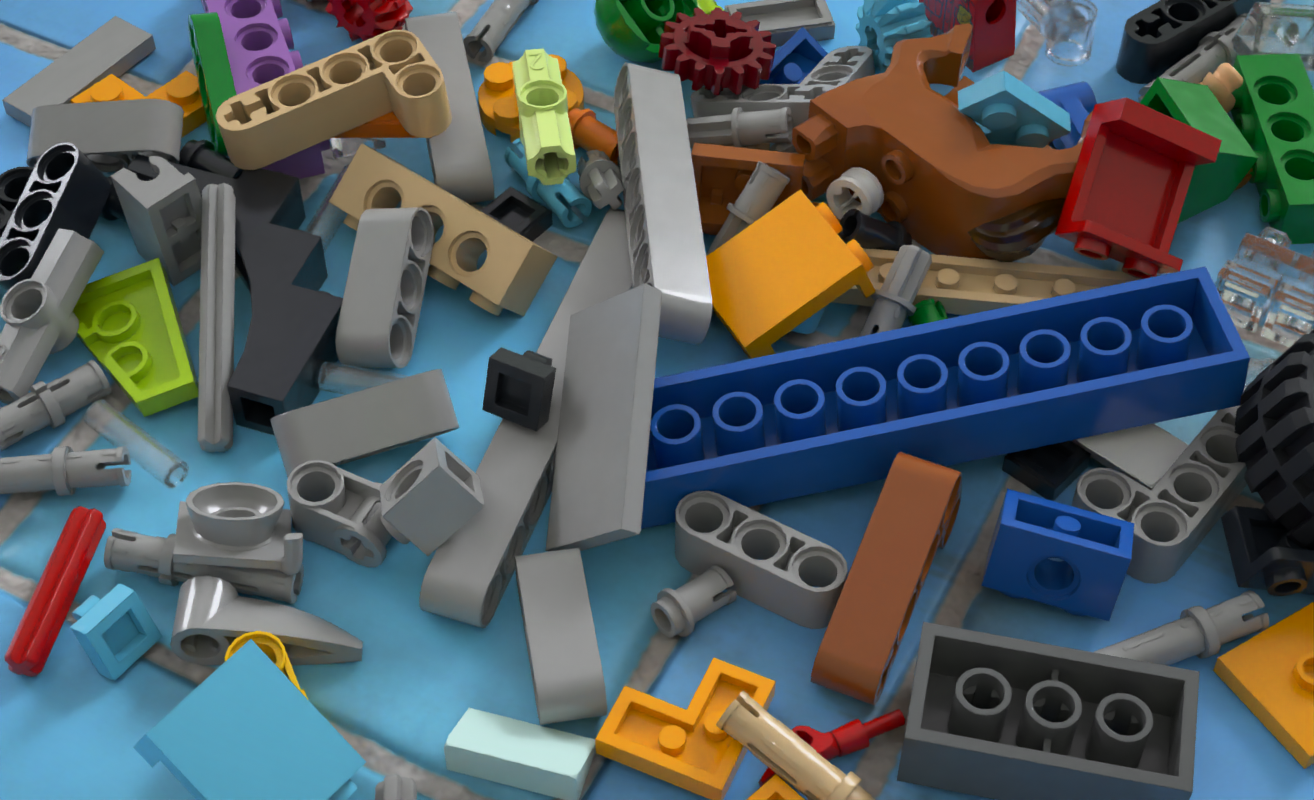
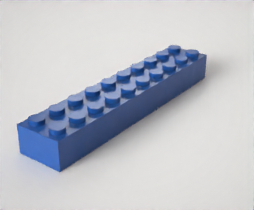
M1206 266L655 378L641 529L674 523L675 510L679 501L686 495L696 491L718 493L746 507L886 479L892 463L899 452L942 466H950L1240 406L1250 356Z

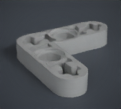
M847 46L833 50L817 64L800 84H759V88L755 90L742 85L741 94L735 95L729 88H724L719 95H713L711 90H706L703 87L698 91H694L690 96L693 117L732 114L733 108L741 107L743 112L789 107L793 117V125L796 127L808 120L810 100L855 79L875 75L873 50L866 46Z

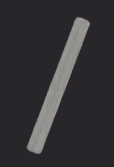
M226 183L219 185L208 184L202 190L197 440L200 448L205 452H225L231 449L233 445V409L227 385L234 372L236 197L232 186Z

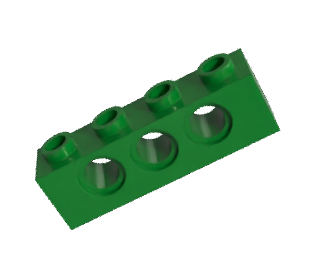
M1299 53L1237 55L1233 67L1243 77V84L1231 93L1235 97V105L1231 110L1234 124L1258 156V160L1252 166L1253 172H1250L1252 177L1249 182L1256 184L1260 196L1259 211L1263 222L1269 223L1276 245L1314 243V90Z

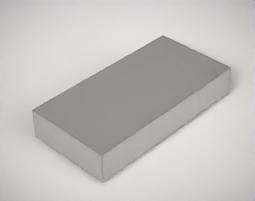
M763 0L724 6V11L729 12V16L738 11L742 13L741 20L744 22L758 20L760 22L759 31H770L772 34L770 43L776 44V47L783 46L802 27L816 41L834 39L835 23L825 0Z

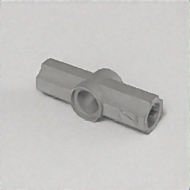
M59 228L31 279H25L16 283L2 298L0 315L6 324L0 333V401L5 404H10L28 394L30 386L33 385L48 355L62 351L76 337L79 321L73 309L104 251L94 241L79 235L73 230Z

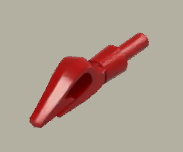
M897 709L863 724L859 719H855L826 733H821L808 726H796L792 731L813 747L827 761H831L837 756L842 757L868 748L870 745L869 739L905 725V718L901 710ZM769 767L758 782L760 787L776 774Z

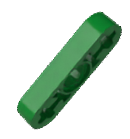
M217 12L189 14L188 31L211 143L214 145L215 151L224 156H229L216 120V112L224 101L236 95L220 19Z

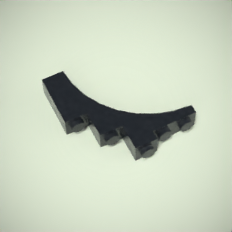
M137 154L127 169L136 173L139 180L150 181L155 179L159 174L155 173L151 168L149 157ZM168 161L183 175L189 172L196 179L201 198L202 190L208 184L219 185L226 183L234 189L233 193L236 197L235 270L249 290L252 318L244 352L230 378L227 389L236 425L274 435L270 419L277 415L312 405L339 359L336 352L335 339L343 298L333 296L325 291H319L328 277L321 236L298 230L306 218L299 178L259 168L256 170H244L238 179H234L222 174L210 173Z

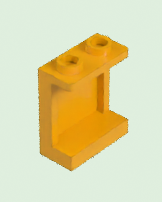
M801 189L706 256L712 294V310L749 359L776 354L771 346L774 342L853 286H856L865 298L876 292L867 275V272L874 268V265L866 252L855 239L845 244L838 235V233L843 231V228L830 208L824 202L815 207Z

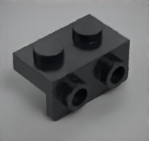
M1234 506L1221 517L1238 587L1267 590L1268 594L1273 596H1287L1295 593L1314 595V549L1309 546L1299 547L1286 536L1289 530L1279 520L1272 522L1263 509Z

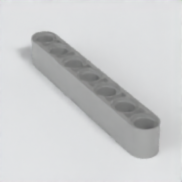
M625 62L619 72L615 86L614 113L621 179L624 188L623 198L633 288L645 283L662 290L658 337L699 345L706 337L712 316V294L679 74Z

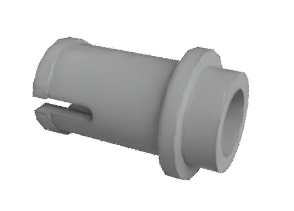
M712 565L704 573L676 590L671 588L661 590L657 594V601L651 605L653 620L659 630L667 637L672 638L676 635L686 637L694 631L695 623L724 605H729L736 600V590L730 589L725 593L722 592L726 588L733 586L734 583L723 568Z

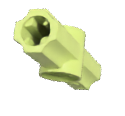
M544 48L525 50L519 60L512 62V73L519 112L520 141L524 146L528 176L536 177L543 186L563 184L564 179L569 174L576 172L577 167L568 117L567 90L562 84L557 58L549 56Z

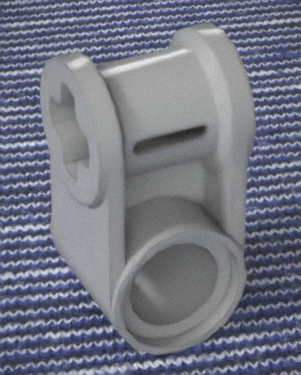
M313 460L298 465L287 479L293 528L296 533L303 534V539L343 554L359 565L366 567L381 565L387 554L385 546L392 537L381 521L380 486L382 483H374L338 468L327 461Z

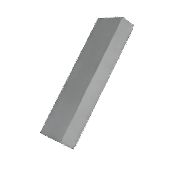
M114 16L5 97L2 101L6 114L31 127L32 111L34 108L42 105L69 104L72 98L108 75L113 74L118 78L156 49L153 35Z

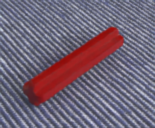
M78 506L71 511L4 656L11 672L35 677L42 672L106 529V522L103 520V514L99 510Z

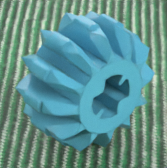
M864 0V4L858 7L857 17L859 23L856 24L855 28L860 35L858 46H866L873 50L875 74L884 73L890 65L893 46L896 42L903 39L933 37L930 31L932 22L926 17V6L924 3H918V0Z

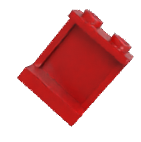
M1127 97L1095 104L1055 235L1075 243L1074 251L1080 255L1097 260H1107L1109 257L1123 263L1122 271L1136 278L1145 279L1155 277L1157 274L1180 272L1183 260L1168 253L1195 165L1216 162L1222 140Z

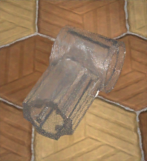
M1016 0V8L1046 38L1045 54L1048 59L1062 66H1077L1090 59L1098 12L1095 4L1089 0Z

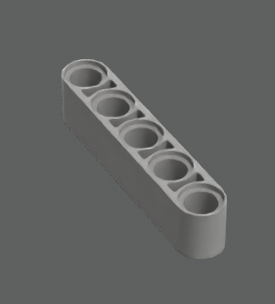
M457 12L405 18V30L412 32L419 38L442 71L452 113L451 124L444 132L432 138H426L434 184L468 204L494 200L491 164Z

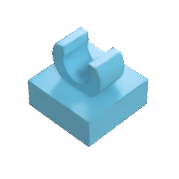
M120 583L102 599L91 595L71 613L74 619L77 620L70 627L98 673L113 681L119 678L163 637L136 591Z

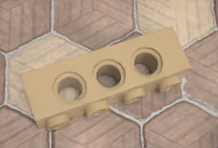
M361 143L329 200L331 204L348 213L343 223L357 231L360 217L365 210L396 208L400 201V208L422 207L426 209L431 216L434 229V242L428 275L454 290L457 289L459 283L473 290L469 300L496 316L500 315L503 308L524 316L558 256L397 161ZM444 225L442 236L435 243V235L438 229ZM487 250L486 260L482 267L477 270L478 258Z

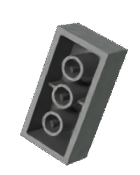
M923 622L897 781L996 800H1189L1193 792L1200 671Z

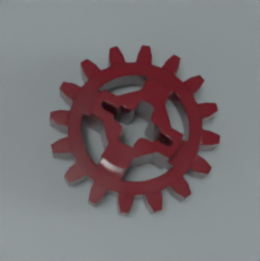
M717 7L711 10L710 14H706L700 8H694L693 17L679 12L676 14L675 22L667 21L665 23L664 33H661L658 57L663 58V70L674 71V74H679L681 82L687 79L692 81L691 90L698 91L705 86V89L711 90L713 95H719L724 88H729L735 95L741 94L742 85L755 90L759 88L760 79H769L771 68L773 67L776 44L770 43L772 37L770 31H759L760 22L758 20L742 21L741 12L737 11L729 16V12L722 11L721 8Z

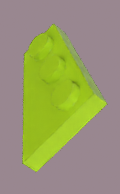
M159 257L87 284L73 309L79 321L76 336L142 415L146 417L197 398L198 380L167 272Z

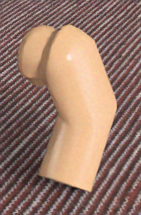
M1222 63L1213 74L1208 72L1199 84L1207 85L1226 113H1228L1235 105V97L1231 93L1243 84V77L1229 63Z

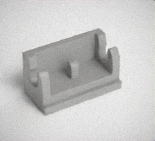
M150 156L148 159L151 168L155 173L159 174L155 179L150 181L139 180L136 173L126 168H122L111 175V179L138 254L147 262L159 257L167 272L169 282L175 286L201 269L202 198L196 179L189 172L183 175L166 159L159 156Z

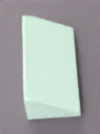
M468 708L449 734L444 746L447 770L563 800H579L596 752L595 739L473 708Z

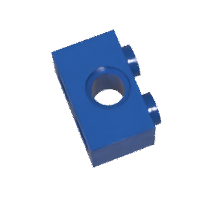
M1007 489L988 548L981 586L998 590L1008 597L1027 598L1059 607L1072 615L1091 616L1109 621L1131 562L1134 523ZM1048 558H1058L1064 561H1053Z

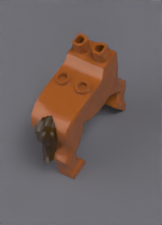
M967 23L955 25L947 33L937 36L900 40L893 46L891 62L884 73L855 79L810 100L808 120L793 128L792 144L798 154H805L802 192L810 201L826 193L829 185L834 180L840 178L846 170L852 167H861L876 176L882 185L884 200L877 212L881 214L887 223L891 221L902 223L906 227L907 232L911 234L913 240L934 254L1013 262L1030 256L1042 245L1048 235L1056 231L1093 111L1084 121L1081 137L1077 145L1071 148L1057 150L1051 148L1049 143L1043 148L990 144L984 132L974 120L961 113L958 109V91L974 84L966 76H963L961 79L969 58L973 26ZM929 84H944L954 88L943 96L932 90ZM849 189L850 194L853 196L855 192ZM857 197L855 200L861 203L860 198Z

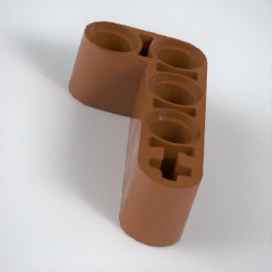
M899 452L896 455L817 652L811 673L812 683L871 705H876L888 679L937 548L943 549L952 532L961 502L962 472L903 452Z

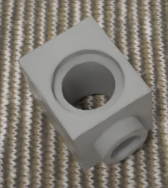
M436 437L380 486L381 521L384 527L397 541L402 544H408L411 541L427 556L434 552L485 506L480 477Z

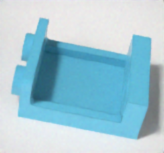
M252 639L246 642L133 746L152 768L161 761L197 800H347L358 788L350 778L366 763Z

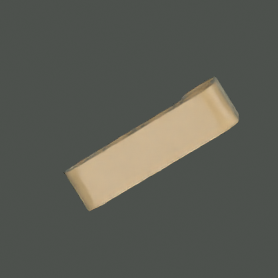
M392 30L229 98L217 109L216 120L231 162L243 170H256L392 111L403 128L410 135L418 138H430L444 132L451 124L452 113L442 71L419 38L406 30Z

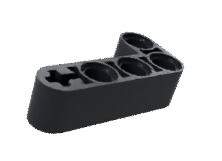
M1160 0L1131 16L1126 21L1116 63L1117 72L1129 82L1149 84L1185 56L1196 50L1199 41L1210 32L1223 30L1239 15L1248 13L1255 16L1259 21L1263 20L1267 15L1271 0Z

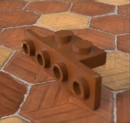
M703 143L693 144L691 156L702 232L705 234L717 235L730 214L726 207L729 203L735 204L757 167L758 161L766 163L790 178L789 183L786 184L772 209L800 189L802 190L805 154ZM811 202L815 207L820 204L817 202Z

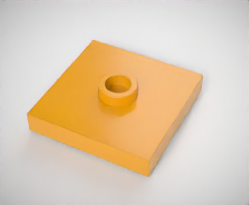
M1314 602L1218 657L1213 669L1304 769L1314 764Z

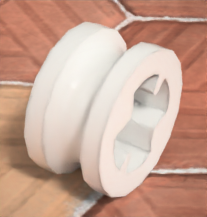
M852 167L829 185L826 199L833 214L841 220L844 214L851 209H857L870 216L883 204L884 192L879 180L870 171L861 167ZM849 189L855 192L853 196L850 194ZM859 197L861 203L857 202L855 199Z

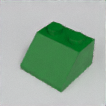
M1157 77L1141 100L1140 104L1222 140L1216 162L1195 165L1178 223L1226 201L1258 160V156L1207 85Z

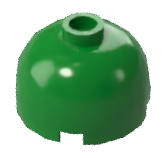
M596 0L594 15L597 29L604 42L616 54L629 61L655 63L663 59L658 56L661 33H664L665 23L667 21L675 22L676 14L679 12L693 17L694 8H698L697 0Z

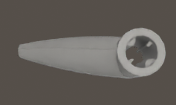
M197 576L186 580L180 587L170 646L173 653L187 662L201 665H222L225 662L224 657L231 643L243 634L255 631L268 632L279 638L285 647L291 665L362 661L363 641L318 616L286 605L238 596L237 590L232 584L218 577Z

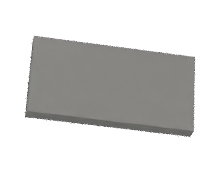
M644 283L570 315L546 551L548 552L579 548L580 551L641 533L662 303L661 289Z

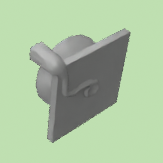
M242 482L211 484L190 492L186 502L180 501L172 563L272 569L289 576L295 575L302 567L303 534L291 533V511L283 509L284 500L281 494L273 489Z

